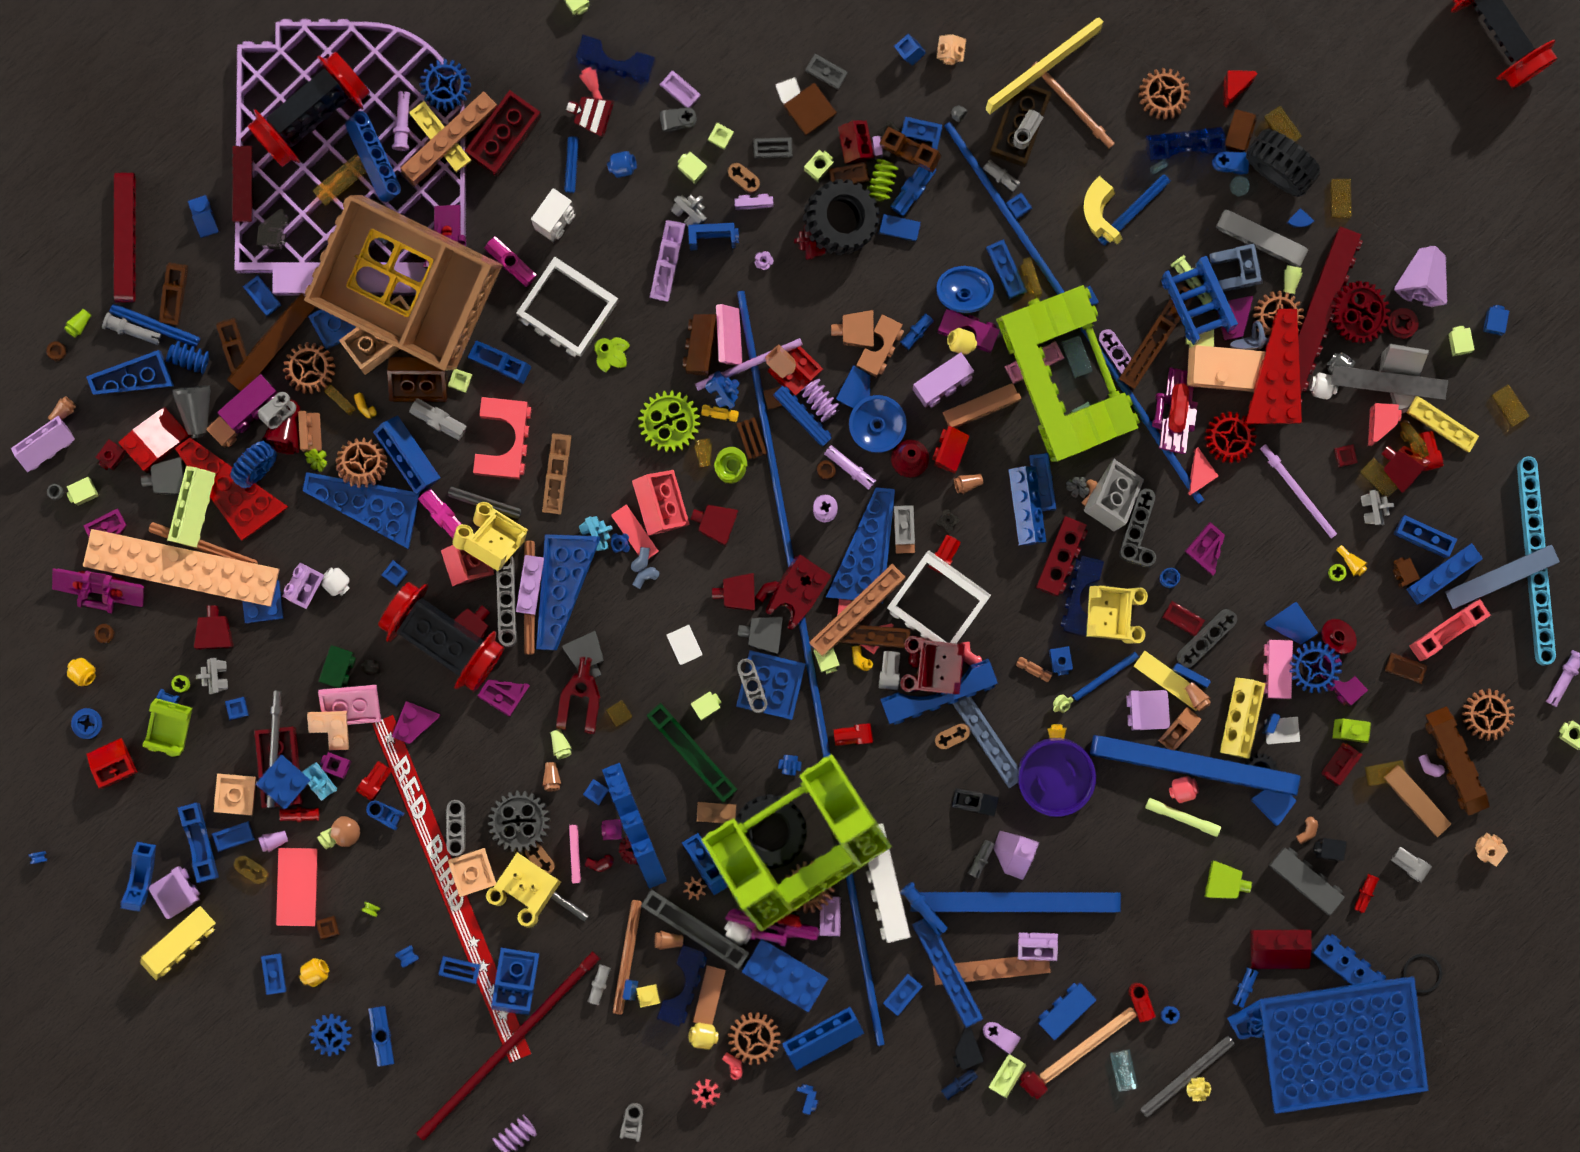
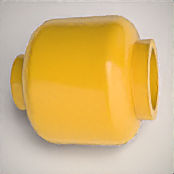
M84 658L73 659L67 666L68 678L78 686H88L96 677L95 667Z
M313 958L301 966L300 980L305 985L308 984L311 987H316L328 978L329 968L322 959Z

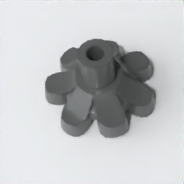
M1082 476L1079 478L1074 477L1073 480L1069 479L1066 482V489L1073 491L1071 495L1075 498L1078 494L1085 498L1090 491L1086 487V479Z

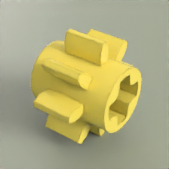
M1192 1078L1191 1082L1188 1083L1187 1094L1189 1097H1193V1101H1204L1206 1096L1210 1095L1211 1086L1208 1082H1204L1205 1078Z

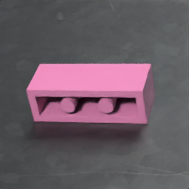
M1269 640L1267 644H1264V656H1267V663H1264L1263 675H1266L1263 694H1266V699H1291L1292 673L1289 670L1292 668L1290 661H1292L1293 641Z

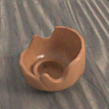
M341 816L332 825L330 835L336 841V844L341 847H350L359 839L360 827L355 820L347 816Z

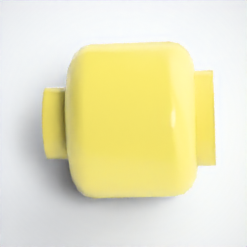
M962 328L951 331L947 338L950 350L956 353L962 352L963 355H968L977 346L974 333Z
M697 1023L694 1027L690 1028L689 1042H692L694 1048L708 1050L714 1044H717L719 1035L713 1025Z

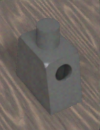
M180 457L152 465L151 475L141 476L142 487L153 486L155 494L179 495L185 473L183 459Z
M783 617L752 618L751 626L739 625L738 637L749 638L748 646L778 655Z
M596 631L562 646L577 670L579 669L580 657H585V665L586 659L589 657L592 659L589 675L594 676V679L602 675L597 665L603 663L604 658Z

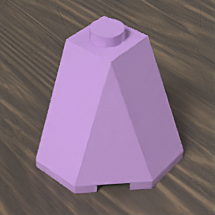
M1436 246L1419 248L1394 290L1407 301L1412 302L1413 299L1423 301V305L1429 307L1446 305V256Z
M999 831L993 849L1004 873L1023 880L1035 855L1038 842L1019 835Z

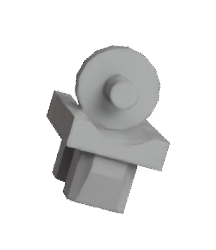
M683 195L675 198L674 201L676 203L671 211L678 217L684 211L687 212L689 217L684 221L687 226L703 223L707 219L700 212L705 208L701 204L703 200L701 196L696 199L692 195L687 199Z
M1372 490L1369 494L1361 496L1362 506L1372 505L1373 512L1364 514L1365 524L1385 525L1382 509L1384 516H1389V508L1394 507V503H1388L1387 496L1381 497V504L1379 491Z
M210 658L207 660V669L206 667H201V674L196 675V679H201L202 686L209 687V694H216L219 691L228 689L227 679H218L217 672H226V661Z

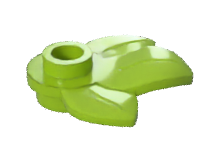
M618 337L611 340L607 338L597 340L594 349L598 355L596 361L598 367L604 372H607L611 365L617 368L626 367L627 361L623 352L630 347L629 343ZM603 344L607 345L606 351H602L601 346Z

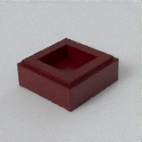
M1353 444L1334 449L1338 467L1358 463Z

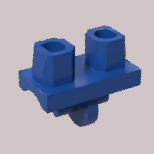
M720 371L715 372L713 378L706 383L705 388L709 393L715 391L719 393L715 398L719 408L728 406L730 409L735 406L734 402L738 398L737 394L739 393L737 390L739 386L738 380L731 381L729 377L724 378Z

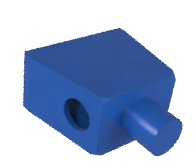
M1267 790L1261 791L1250 799L1275 826L1281 823L1296 802L1292 795Z

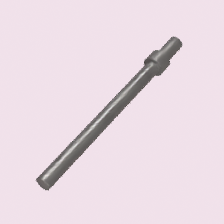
M281 691L273 692V706H271L270 714H272L269 767L278 758L280 715H282V707H280ZM267 795V807H275V801Z

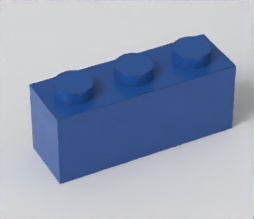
M1406 515L1401 517L1393 534L1443 558L1450 557L1457 541L1456 538Z
M1073 983L1066 990L1068 994L1064 998L1061 996L1052 1003L1054 1007L1049 1012L1046 1009L1038 1017L1040 1019L1038 1024L1053 1040H1056L1096 1001L1095 997L1081 983L1077 985Z

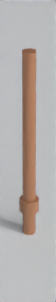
M1048 72L1041 76L1087 124L1097 139L1100 138L1109 149L1115 144L1107 136L1103 127L1098 126Z

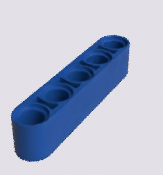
M357 111L346 121V129L378 198L383 202H390L400 193L401 186L368 115L363 111Z

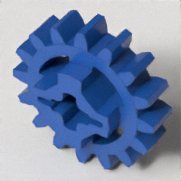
M330 1014L329 1019L326 1015H323V1021L317 1019L316 1023L318 1025L311 1026L315 1030L313 1033H309L310 1036L314 1037L311 1044L316 1043L317 1046L314 1049H322V1055L326 1051L328 1056H332L333 1052L339 1055V1049L345 1051L344 1045L351 1044L347 1040L352 1037V1034H348L351 1027L345 1026L347 1020L340 1021V1015L336 1019H334V1014ZM328 1022L327 1028L324 1031H319L321 1026ZM335 1023H337L342 1028L343 1032H340L336 1028ZM330 1029L332 1030V1033L336 1035L332 1038V1040H330V1037L326 1036V1034L330 1032ZM319 1038L326 1042V1047L321 1044ZM338 1039H343L341 1044L334 1048L335 1042Z

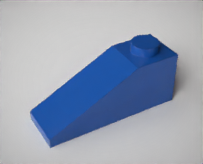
M697 833L682 842V845L713 895H716L729 886L702 842L701 836Z

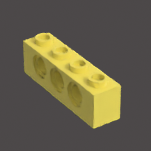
M1236 677L1220 753L1250 759L1265 683Z

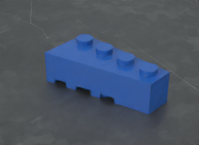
M161 350L86 376L93 395L174 386Z

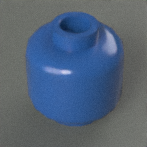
M628 151L612 154L610 161L607 162V167L610 173L620 178L632 175L634 169L637 168V163L633 154L631 155Z

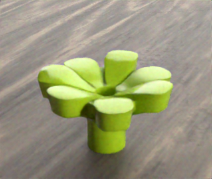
M316 449L305 452L306 461L312 463L311 468L322 472L327 465V462L324 460L327 456L326 452L321 450L318 453Z

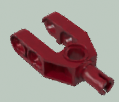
M580 657L578 673H574L561 692L556 723L557 729L566 730L571 695L589 698L585 733L595 734L600 694L594 676L589 675L592 659L589 657L586 659V665L585 657ZM584 683L587 686V688L585 690H581L578 688L577 684Z

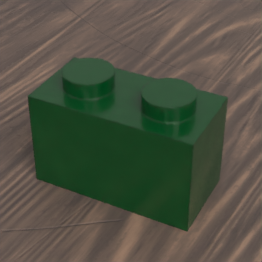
M331 645L318 682L335 688L347 687L350 679L348 675L349 669H353L356 662L355 653Z

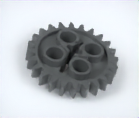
M518 790L515 796L508 792L509 798L507 799L502 795L503 802L496 801L498 807H491L492 811L495 812L494 815H488L489 818L493 819L492 822L488 823L489 826L493 827L489 832L491 834L496 833L492 839L494 841L499 840L497 844L499 846L505 844L504 850L506 851L511 847L512 853H515L517 848L521 854L524 848L530 852V846L537 849L536 842L543 843L541 837H547L548 835L544 831L550 829L546 823L550 822L551 819L545 817L550 812L548 810L543 811L546 804H540V798L534 800L535 795L533 793L528 797L526 791L523 792L522 796ZM532 807L533 813L530 816H524L525 809ZM508 809H513V816L506 818L505 812ZM519 818H521L523 821H530L536 819L535 823L521 822L520 826H518L516 823L503 825V822L506 821L518 822ZM527 827H534L533 834L525 835ZM509 828H514V835L507 837L506 831Z

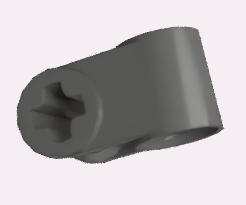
M691 108L669 109L659 112L663 132L692 127L697 122L695 111ZM687 113L693 116L690 118V121L685 119Z

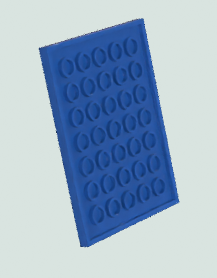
M1413 976L1259 999L1275 1114L1428 1091L1415 979Z

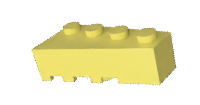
M199 906L142 956L140 964L155 980L160 976L163 977L171 970L170 967L173 964L179 963L186 956L185 953L190 949L194 950L200 944V939L204 936L207 938L215 931L213 927H215L216 923Z

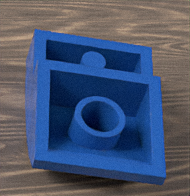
M501 948L491 1010L530 1015L539 959L538 953Z

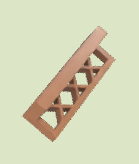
M1011 383L944 411L943 416L948 426L957 428L1015 404L1021 400V396L1017 393L1014 384Z

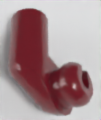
M773 581L763 584L755 598L763 602L769 593H774L779 582Z

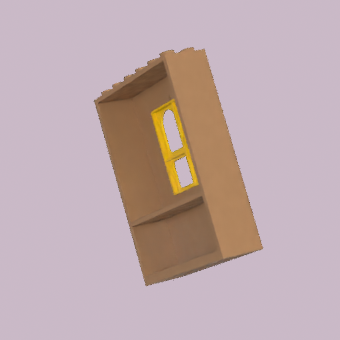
M349 195L343 203L344 209L342 214L335 221V230L328 237L327 242L329 244L326 250L321 253L319 267L312 274V283L305 290L306 297L304 301L444 371L457 369L502 264L363 195ZM376 238H383L394 244L393 251L385 265L375 261L369 254V245ZM406 249L428 260L429 266L421 282H417L394 269L401 250ZM366 266L372 267L390 277L382 297H378L359 287L356 276L361 268ZM398 282L414 288L417 292L408 311L390 302Z

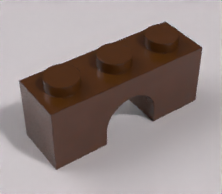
M890 127L887 128L879 143L884 150L932 173L941 158L938 150L923 143L918 144L907 138L905 134Z

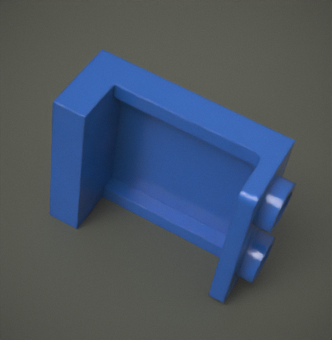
M734 223L688 225L690 250H698L697 239L730 237L732 248H736L735 243H739L738 228H735Z

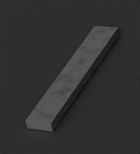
M1333 365L1331 385L1446 400L1448 380Z

